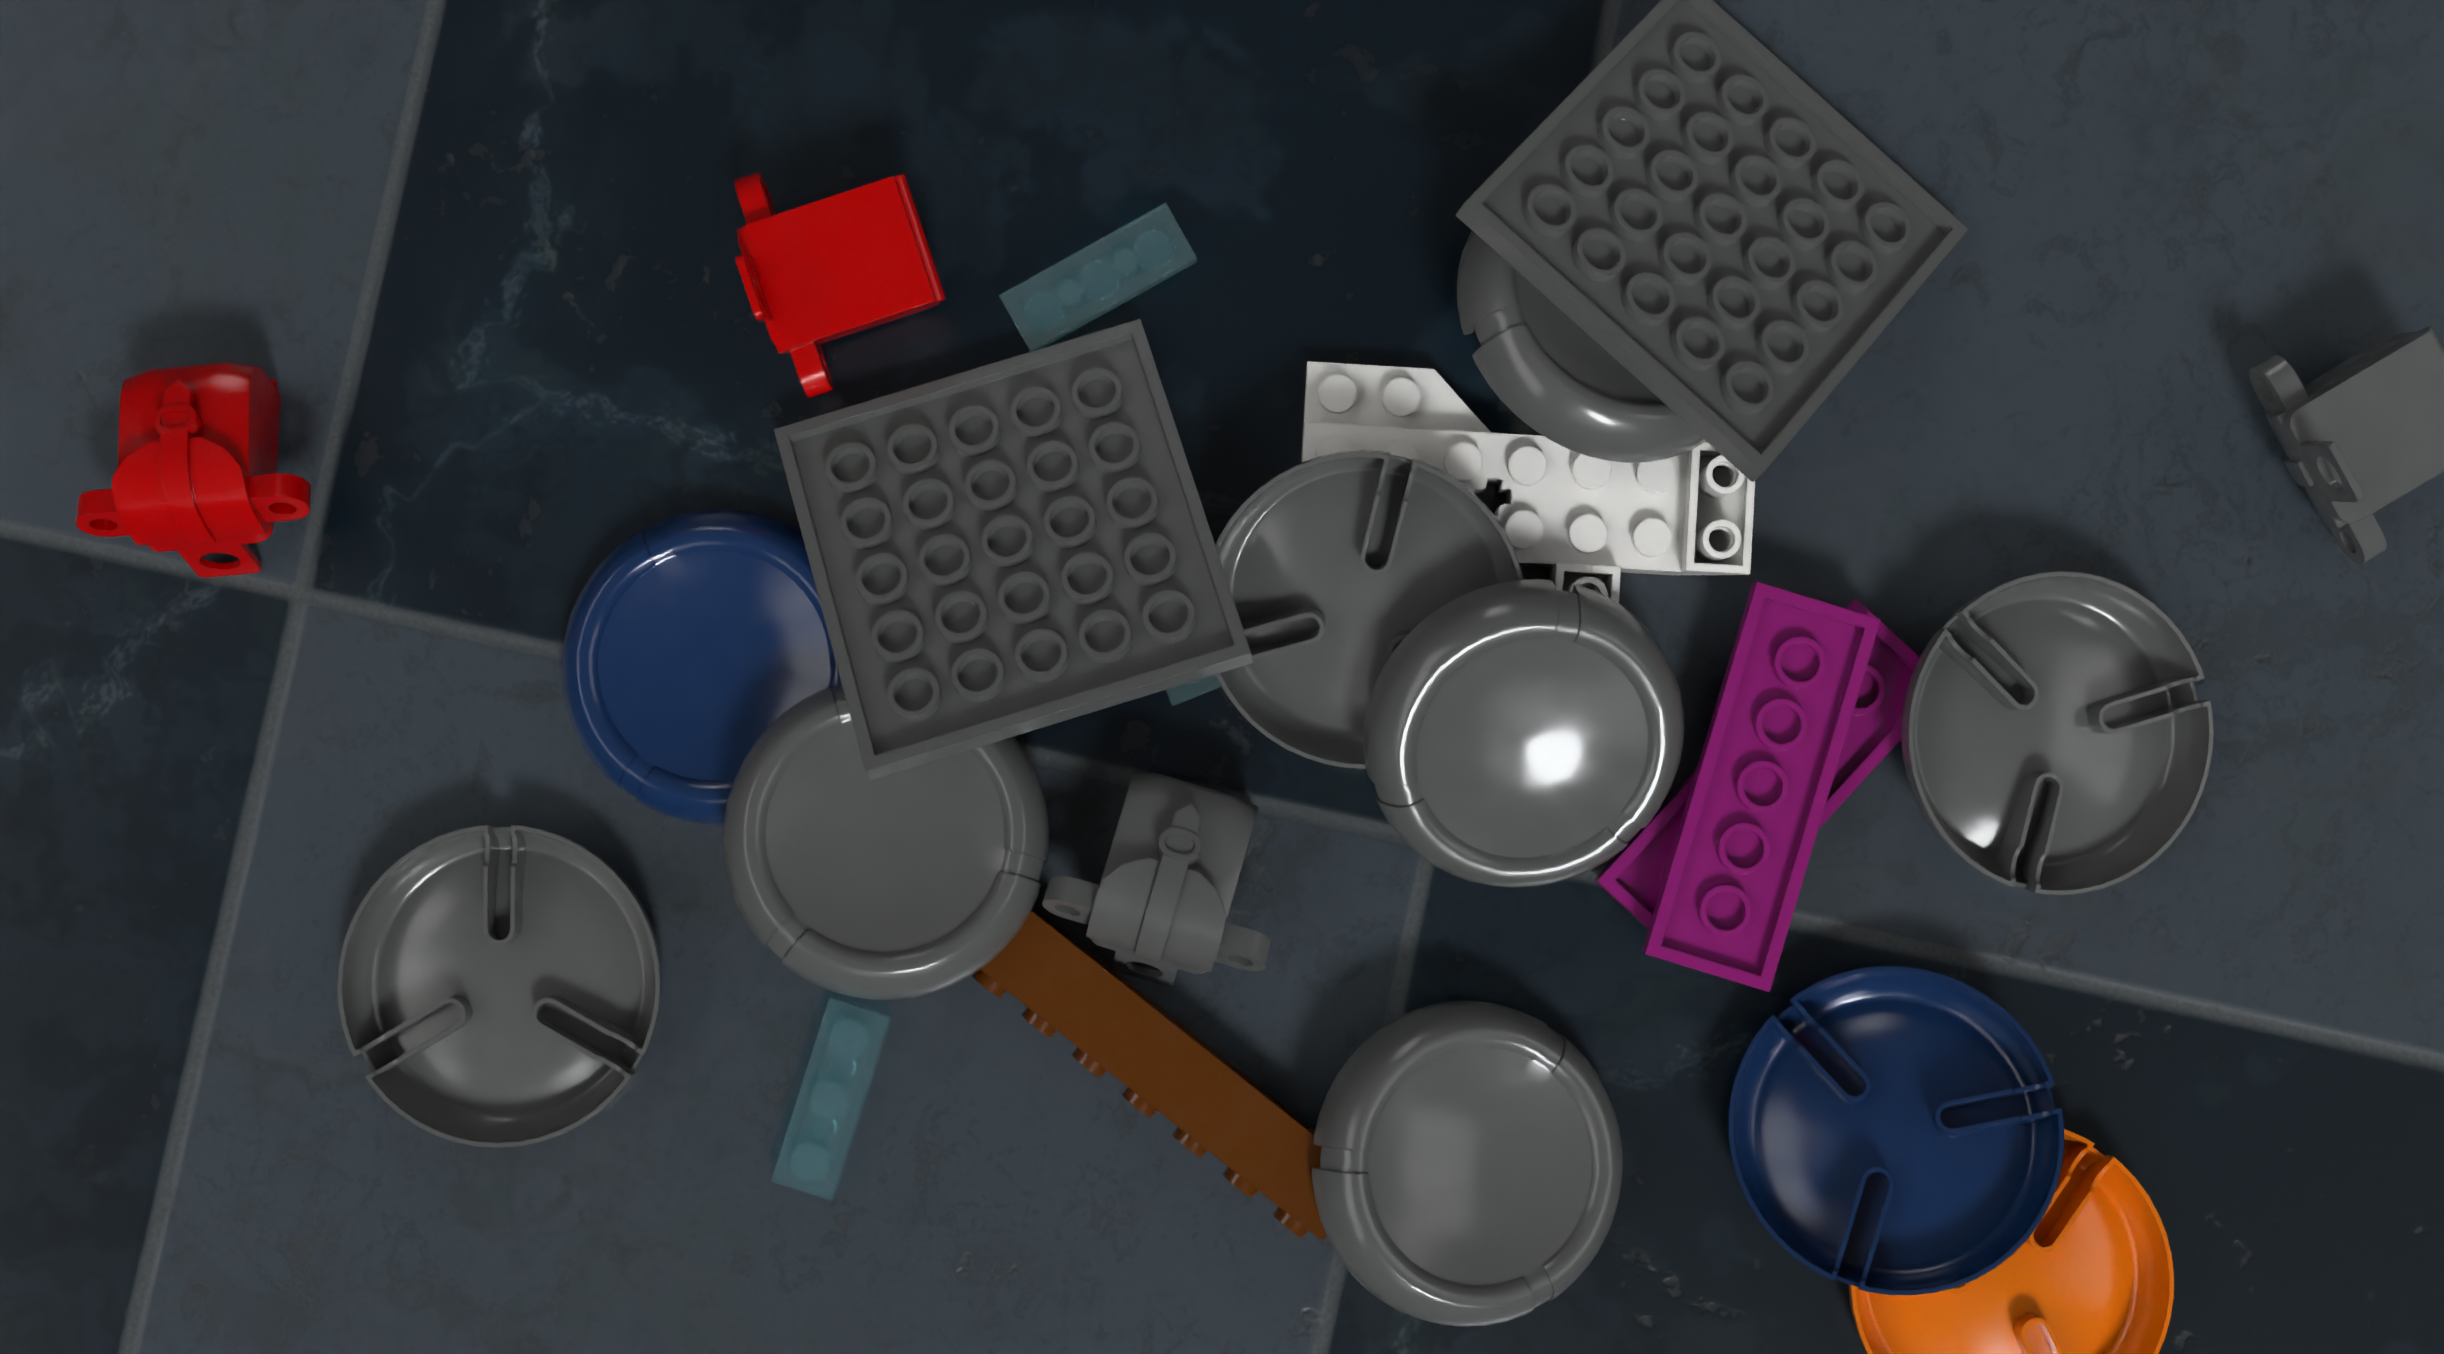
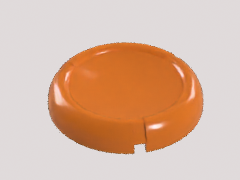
M2064 1129L2063 1163L2051 1203L2030 1237L2013 1255L1996 1268L1958 1287L1919 1295L1871 1293L1859 1290L1857 1286L1848 1284L1850 1306L1863 1347L1867 1354H2159L2170 1323L2174 1300L2172 1253L2159 1213L2144 1188L2120 1161L2113 1156L2103 1155L2093 1147L2095 1143L2087 1138Z

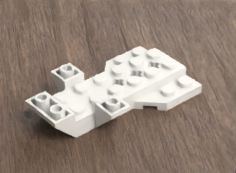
M1307 361L1301 463L1337 452L1357 450L1383 451L1411 460L1414 458L1441 469L1460 481L1473 493L1482 492L1486 488L1487 483H1494L1499 486L1498 493L1505 492L1507 504L1500 505L1496 509L1494 516L1506 532L1514 548L1519 565L1547 568L1548 580L1553 581L1557 590L1572 592L1575 584L1601 593L1619 603L1621 572L1658 575L1750 574L1755 481L1751 482L1708 442H1704L1686 453L1663 460L1637 463L1607 461L1569 450L1541 435L1491 433L1435 369Z

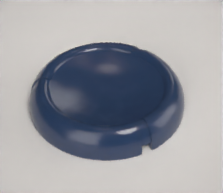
M710 509L676 515L663 520L662 523L639 531L620 544L601 562L581 590L569 617L562 648L561 675L567 711L575 733L595 765L619 789L625 790L644 806L673 818L702 824L724 825L727 801L737 772L756 740L768 726L802 699L821 689L830 686L832 688L842 684L801 530L772 517L734 509Z
M1876 966L1836 974L1811 985L1790 999L1791 1006L1784 1010L1777 1018L1772 1015L1765 1022L1744 1054L1735 1077L1729 1108V1141L1736 1174L1748 1203L1771 1236L1789 1254L1822 1276L1833 1281L1837 1279L1846 1284L1857 1286L1862 1291L1885 1295H1919L1955 1288L1979 1278L2013 1255L2030 1237L2049 1207L2059 1181L2064 1152V1121L2062 1108H2055L2054 1098L2050 1089L2055 1086V1082L2043 1055L2017 1020L1998 1003L1975 988L1940 973L1902 966Z

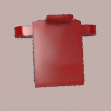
M760 172L734 180L737 196L747 223L742 228L736 229L742 254L735 256V261L753 314L756 320L766 323L770 338L775 344L778 354L791 353L798 377L808 398L834 390L831 373L821 343L927 310L946 299L905 174L891 176L779 214L776 213L770 192Z
M222 362L150 369L123 380L119 407L118 469L112 476L111 489L91 490L79 495L75 522L77 528L85 533L100 537L130 535L137 545H146L155 552L177 550L198 576L204 578L260 572L261 562L247 544L259 543L269 538L274 529V522L301 519L310 512L311 484L306 479L297 475L277 473L281 396L278 393L276 379L268 378L261 366ZM210 553H225L237 557L238 560L230 563H217L206 560L202 556Z

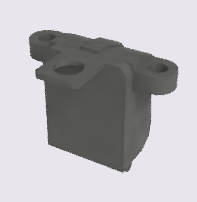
M2432 326L2417 332H2404L2381 340L2304 387L2291 365L2279 355H2273L2249 370L2250 382L2265 409L2264 415L2285 452L2283 461L2291 476L2299 486H2304L2324 525L2330 528L2343 552L2359 565L2381 554L2387 548L2385 536L2373 513L2444 472V348Z
M1134 771L1100 885L1069 876H1052L1049 879L1042 905L1046 910L1057 916L1088 925L1086 937H1089L1098 946L1116 951L1112 969L1120 973L1165 986H1173L1178 969L1194 974L1211 973L1214 962L1246 971H1262L1266 968L1272 946L1271 939L1258 931L1226 922L1253 830L1258 806L1234 795L1162 774ZM1133 962L1145 963L1159 970L1144 968Z

